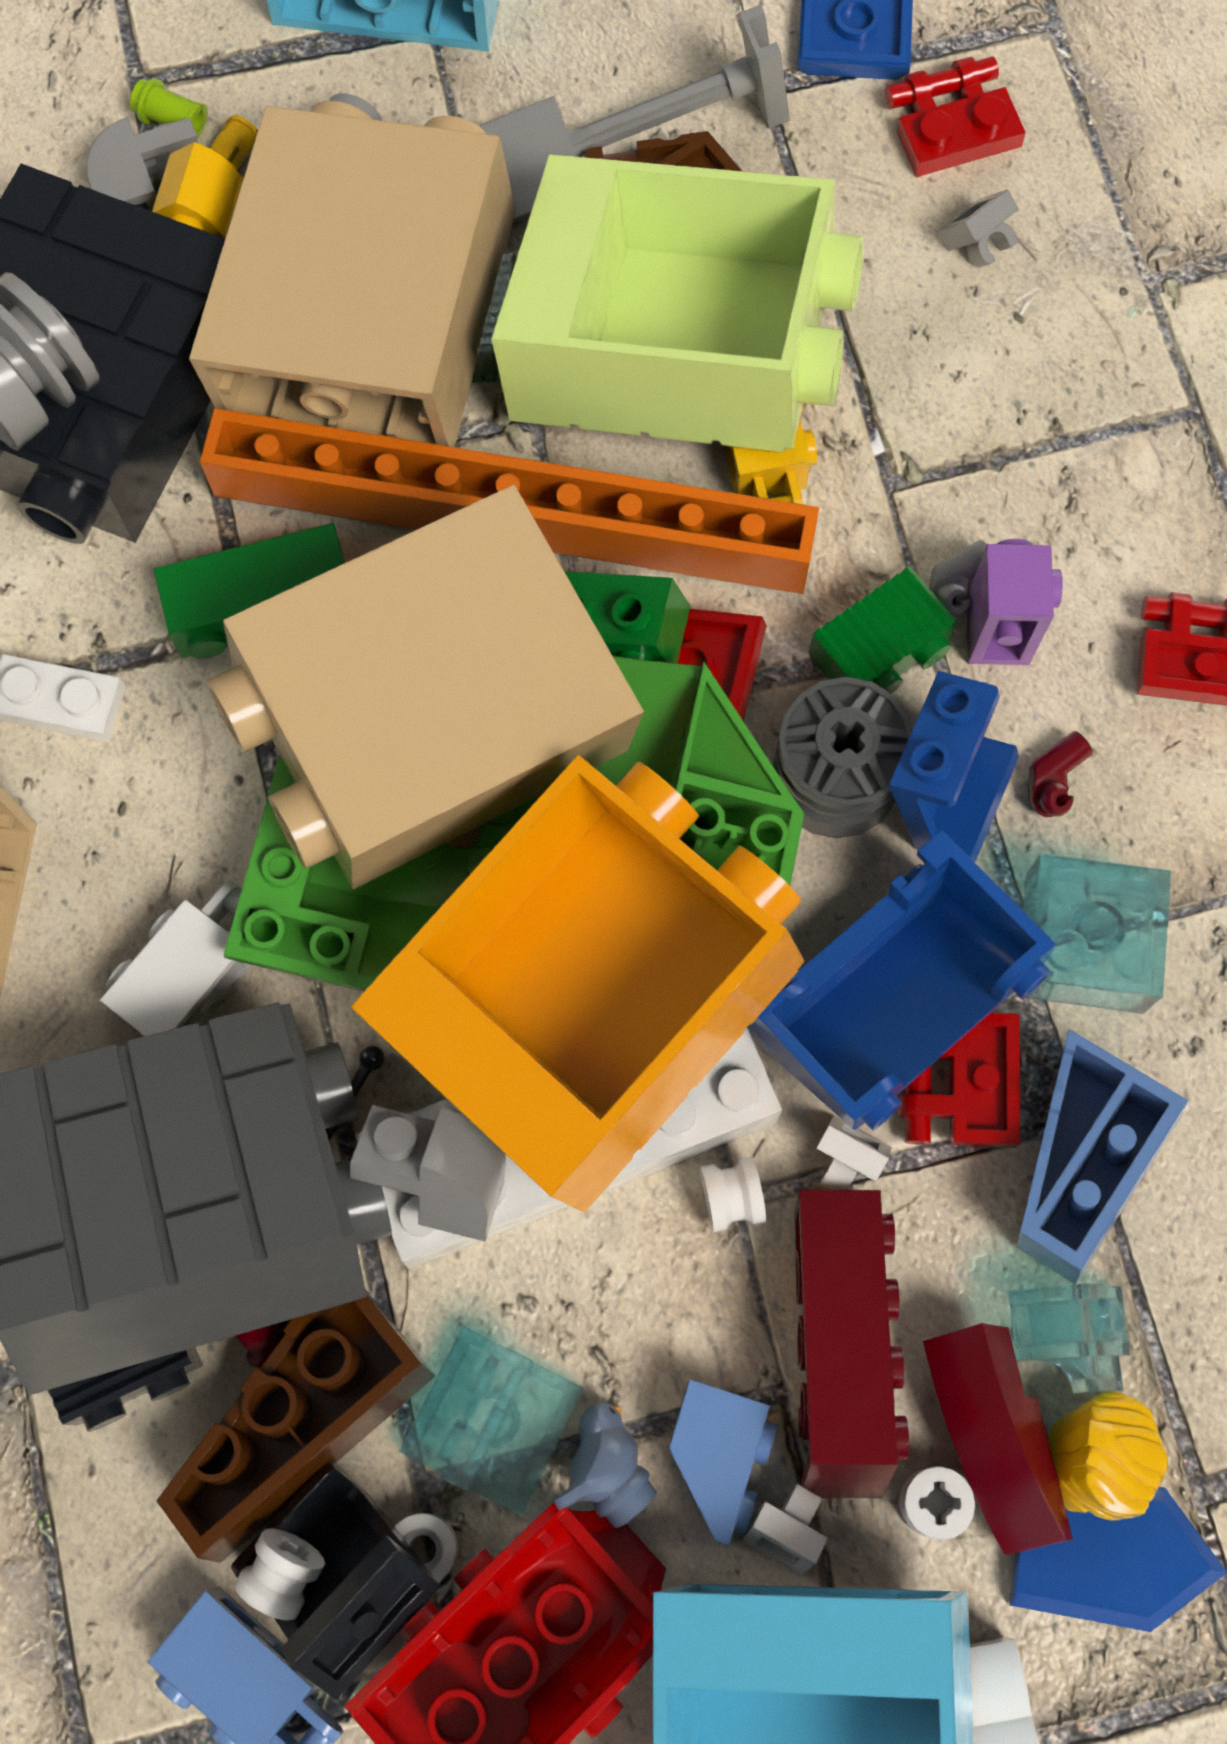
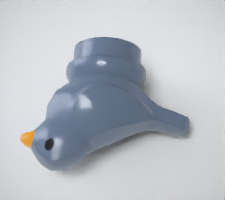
M601 1402L590 1406L581 1416L579 1426L581 1442L573 1459L569 1487L558 1495L553 1502L559 1510L579 1501L593 1502L596 1514L601 1518L606 1517L614 1528H619L644 1510L654 1499L657 1491L648 1480L649 1472L642 1466L637 1465L638 1446L633 1436L623 1427L620 1406H612L607 1402Z

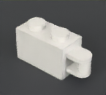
M230 881L215 893L201 911L185 899L175 911L170 909L163 913L150 929L148 934L150 941L134 960L128 959L122 962L110 975L106 983L107 992L99 1001L143 1036L199 1023V1026H202L252 966L224 958L223 955L230 930L227 932L218 925L228 911L235 915L242 889Z

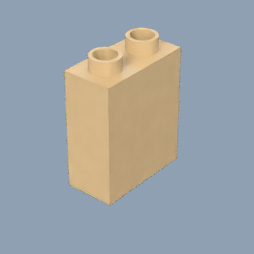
M339 101L320 102L313 106L311 111L266 106L189 357L214 407L455 447L516 211L500 136L487 134L475 123L456 116H437L428 120L424 126L373 120L361 109Z
M515 485L507 487L224 619L223 623L233 668L206 680L215 705L240 751L245 753L272 740L295 781L294 784L268 796V799L289 845L303 868L307 869L334 855L353 890L542 795L577 755H580L595 768L627 752L644 713Z

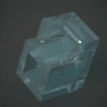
M1083 1283L1008 1291L1016 1361H1049L1054 1363L1067 1375L1073 1393L1124 1391L1119 1356H1130L1122 1287Z

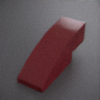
M980 1323L923 1341L934 1388L950 1437L981 1511L1004 1555H1012L1073 1540L1039 1400L1036 1397H1028L1024 1394L1009 1328Z

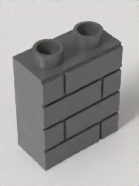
M277 1002L209 1020L207 1025L199 1026V1023L129 1040L126 1046L117 1048V1045L113 1044L43 1062L44 1067L34 1069L32 1065L0 1074V1341L28 1395L366 1298L357 1245L392 1235L383 1189L379 1185L351 1179V1159L335 1163L326 1129L358 1120L348 1070L339 1042L303 1051L290 1003L280 1006V1003Z

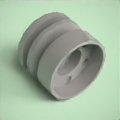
M5 272L0 276V440L10 448L18 451L49 424V418L36 396L40 391L59 405L69 408L75 402V394L68 381L78 389L87 392L99 382V374L94 363L82 347L79 337L57 309L42 296L35 293L17 276Z

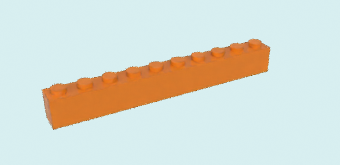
M218 408L213 410L200 459L201 467L216 497L414 530L420 529L507 487L515 485L553 553L804 594L819 507Z

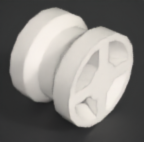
M753 1156L739 1159L736 1165L731 1168L720 1169L714 1164L700 1167L703 1193L713 1233L725 1231L731 1222L746 1220L752 1225L766 1223L763 1192Z
M929 1466L919 1468L906 1477L899 1490L898 1505L902 1518L913 1531L925 1537L945 1540L955 1538L967 1529L974 1516L975 1500L973 1491L963 1476L952 1469Z
M274 1528L265 1529L255 1544L257 1557L253 1565L245 1567L240 1572L235 1582V1590L246 1603L261 1613L276 1619L293 1620L299 1615L305 1603L303 1595L307 1583L316 1581L325 1566V1561L317 1549L298 1536Z

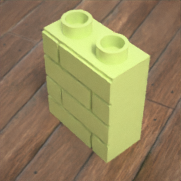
M549 154L492 336V344L509 421L567 428L574 424L578 425L579 429L641 436V433L644 432L649 433V437L712 444L713 440L721 441V445L777 452L793 449L803 403L833 406L837 396L844 336L842 329L821 327L824 309L854 311L860 287L864 239L863 235L835 233V180Z

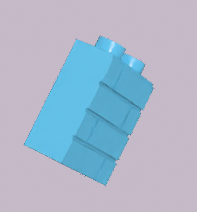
M685 1584L653 1592V1744H974L972 1690L970 1683L968 1591Z

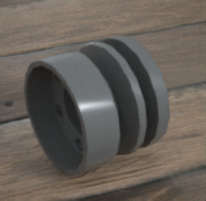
M850 677L820 681L798 694L783 716L773 767L804 812L802 828L812 834L836 839L861 835L881 823L896 803L889 784L913 729L909 715L896 697L873 682ZM849 743L856 748L855 752L848 748L840 754L833 749L834 744L839 748H843Z

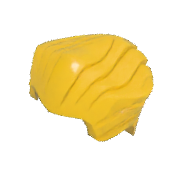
M1103 1392L1064 1417L1056 1420L1050 1428L1048 1441L1064 1506L1067 1510L1081 1513L1089 1511L1096 1517L1108 1521L1129 1519L1145 1514L1169 1467L1167 1453L1162 1444L1151 1410L1146 1405L1120 1392Z

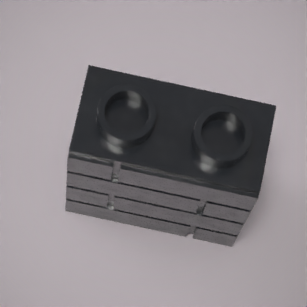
M21 163L0 198V276L5 272L14 274L57 309L73 328L82 343V347L94 363L99 374V382L86 392L78 389L68 381L75 394V402L69 408L59 405L42 391L36 395L49 418V424L18 451L10 448L0 440V490L19 497L20 500L16 507L20 514L39 529L61 540L82 544L88 537L92 527H96L136 543L211 401L189 357L225 238L81 185L79 187L73 186L71 181Z

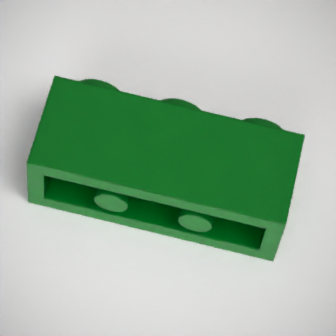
M330 523L153 569L168 634L182 658L189 656L194 658H210L221 654L228 647L223 623L224 619L345 564L346 561L335 525Z

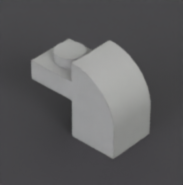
M128 117L108 126L96 138L88 154L86 169L91 189L152 211L157 197L155 188L160 187L170 153L193 142L199 143L190 117L173 123H164L152 130L134 135Z
M372 1105L350 1162V1178L418 1195V1225L485 1242L504 1184L506 1156L465 1115L456 1111L440 1107L436 1121Z

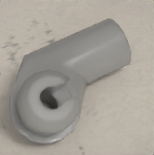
M978 540L942 560L932 569L929 589L954 618L964 615L970 606V599H967L968 580L974 578L987 546L982 540Z

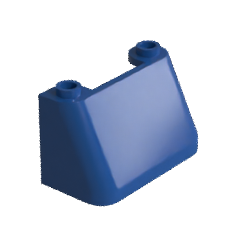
M943 830L917 850L916 855L925 863L924 866L922 864L917 865L905 878L901 875L895 878L890 883L888 894L799 969L757 1019L747 1026L751 1037L762 1049L853 1130L859 1128L864 1123L872 1131L880 1127L901 1107L902 1102L897 1097L900 1092L1014 992L1021 999H1024L1042 984L1051 973V970L1044 963L1050 957L1056 943Z

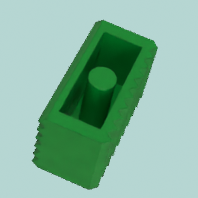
M907 566L891 580H887L882 586L877 587L872 593L867 594L852 607H848L842 614H838L832 621H828L823 627L818 628L812 634L808 654L829 680L850 677L870 681L892 694L902 684L903 679L900 675L917 663L925 670L937 663L948 653L952 647L948 641H950L957 620L912 567Z

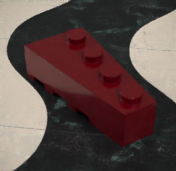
M799 1190L794 1212L796 1303L797 1305H803V1315L798 1316L797 1366H799L800 1371H806V1383H801L798 1430L799 1437H802V1440H809V1455L804 1471L799 1472L800 1486L821 1498L882 1499L896 1471L898 1460H907L909 1454L906 1416H895L893 1389H903L904 1385L903 1350L901 1346H891L889 1321H898L900 1309L897 1279H886L885 1255H893L895 1250L893 1214H882L881 1190Z

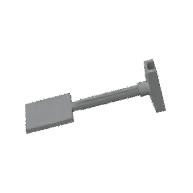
M760 4L739 13L746 56L722 65V71L573 131L566 129L554 96L480 125L479 127L487 134L498 135L501 139L516 210L512 226L529 220L549 154L580 157L590 148L605 147L731 96L732 100H735L750 93H753L769 129L790 121L781 51L777 42L769 45L766 17L762 5Z

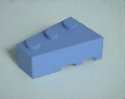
M1069 1029L1017 1248L1076 1285L1179 1122L1189 1100Z

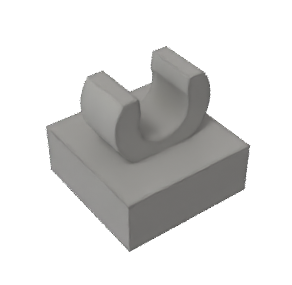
M1006 189L978 199L939 229L937 233L948 251L967 246L968 257L976 267L990 265L995 259L988 249L989 237L994 239L1000 251L1012 248L1017 244L1014 230L1004 221L1017 212L1019 208L1009 190Z

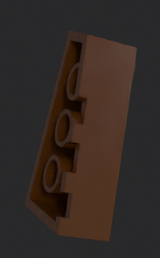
M366 1288V1298L291 1319L283 1330L286 1333L261 1368L256 1367L239 1389L242 1393L219 1424H213L156 1500L197 1558L218 1563L224 1561L278 1514L325 1464H335L435 1377V1374Z

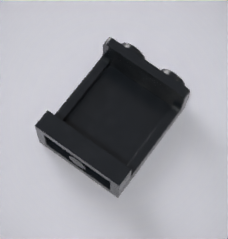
M327 1463L265 1529L274 1528L296 1535L317 1549L324 1558L325 1566L316 1581L307 1583L303 1590L305 1603L299 1615L293 1620L274 1619L288 1639L280 1650L289 1665L337 1700L441 1585L373 1498L334 1464ZM261 1533L232 1563L231 1569L237 1578L245 1567L253 1565L257 1557L255 1544Z

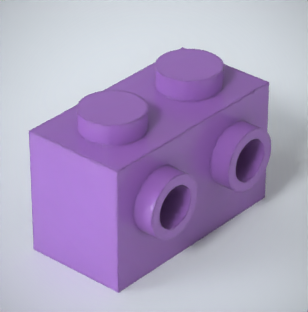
M1006 539L997 544H987L967 594V599H970V606L967 610L968 664L1030 665L1054 617V607L1058 608L1060 606L1062 598V572L1060 569H1052L1051 545H1032L1031 542L1024 539Z

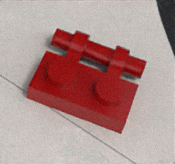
M970 56L953 61L949 69L928 75L924 70L905 75L904 82L886 86L885 98L890 109L909 104L912 114L899 117L897 134L916 177L1022 147L1026 131L1006 87L984 93L981 83L998 79L999 68L995 57L991 56L975 61ZM956 91L959 97L958 101L936 106L933 97Z
M1171 592L1168 598L1146 595L1142 603L1141 619L1164 622L1166 630L1147 628L1141 637L1137 695L1227 706V599L1223 604L1192 601L1191 595ZM1191 626L1219 629L1221 637L1190 634Z
M990 1013L938 1059L950 1061V1095L931 1094L930 1066L905 1088V1094L898 1096L902 1102L901 1107L898 1109V1117L905 1118V1143L915 1145L930 1144L931 1119L939 1118L950 1119V1145L1016 1148L1021 1144L1019 1014Z

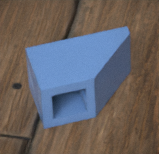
M690 1379L684 1393L668 1449L712 1538L716 1542L729 1546L733 1531L745 1535L748 1530L757 1493L747 1490V1483L754 1462L766 1465L775 1438L777 1424L766 1421L770 1408L769 1405Z

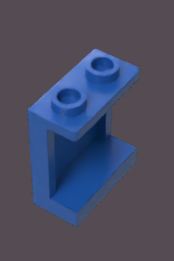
M938 671L889 784L915 849L919 850L937 833L943 830L974 862L977 860L1019 758L1015 745L984 737L1000 699L999 690L995 685Z

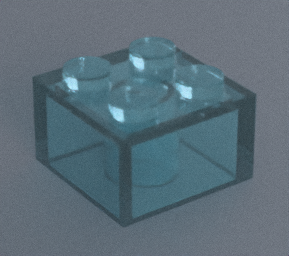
M1040 854L1025 875L1023 911L1056 945L1050 957L1044 963L1051 970L1050 975L1025 998L1144 1014L1163 998L1171 870Z

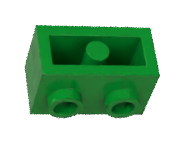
M564 571L612 656L677 664L690 604L673 578Z

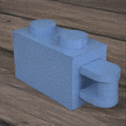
M221 1587L205 1591L147 1661L160 1674L155 1683L167 1698L183 1709H188L193 1704L212 1722L208 1732L217 1744H335L344 1733L338 1722L310 1697L318 1686L289 1665L280 1650L284 1644ZM297 1712L312 1725L299 1742L284 1730Z

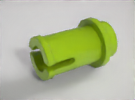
M152 78L149 81L140 79L134 86L130 97L131 111L136 113L139 121L144 124H150L153 121L159 124L173 123L190 117L197 138L205 127L208 114L206 105L194 102L165 89L164 83L157 78Z

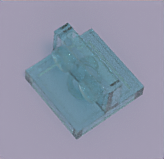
M462 1326L399 1452L443 1475L442 1479L465 1491L473 1490L522 1516L584 1388L540 1366L524 1355Z

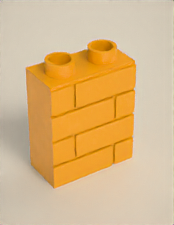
M577 755L354 1002L351 1008L550 1197L585 1213L633 1159L632 1156L637 1150H641L687 1098L691 1089L703 1080L741 1037L745 1028L757 1019L799 971V967L805 961L789 931L782 925L802 903V900L774 870L742 846H738L716 870L679 839L696 821L699 815L663 778L643 763L637 762L615 786L580 755Z

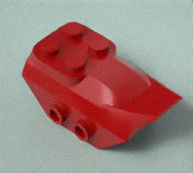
M553 1502L496 1558L486 1548L473 1558L453 1578L462 1591L441 1611L432 1601H429L398 1632L407 1644L344 1707L375 1744H570L582 1730L593 1739L622 1710L624 1706L616 1696L653 1655V1592L662 1590L666 1568L627 1524L614 1528L606 1517H599L595 1510L578 1511L568 1508L559 1510Z

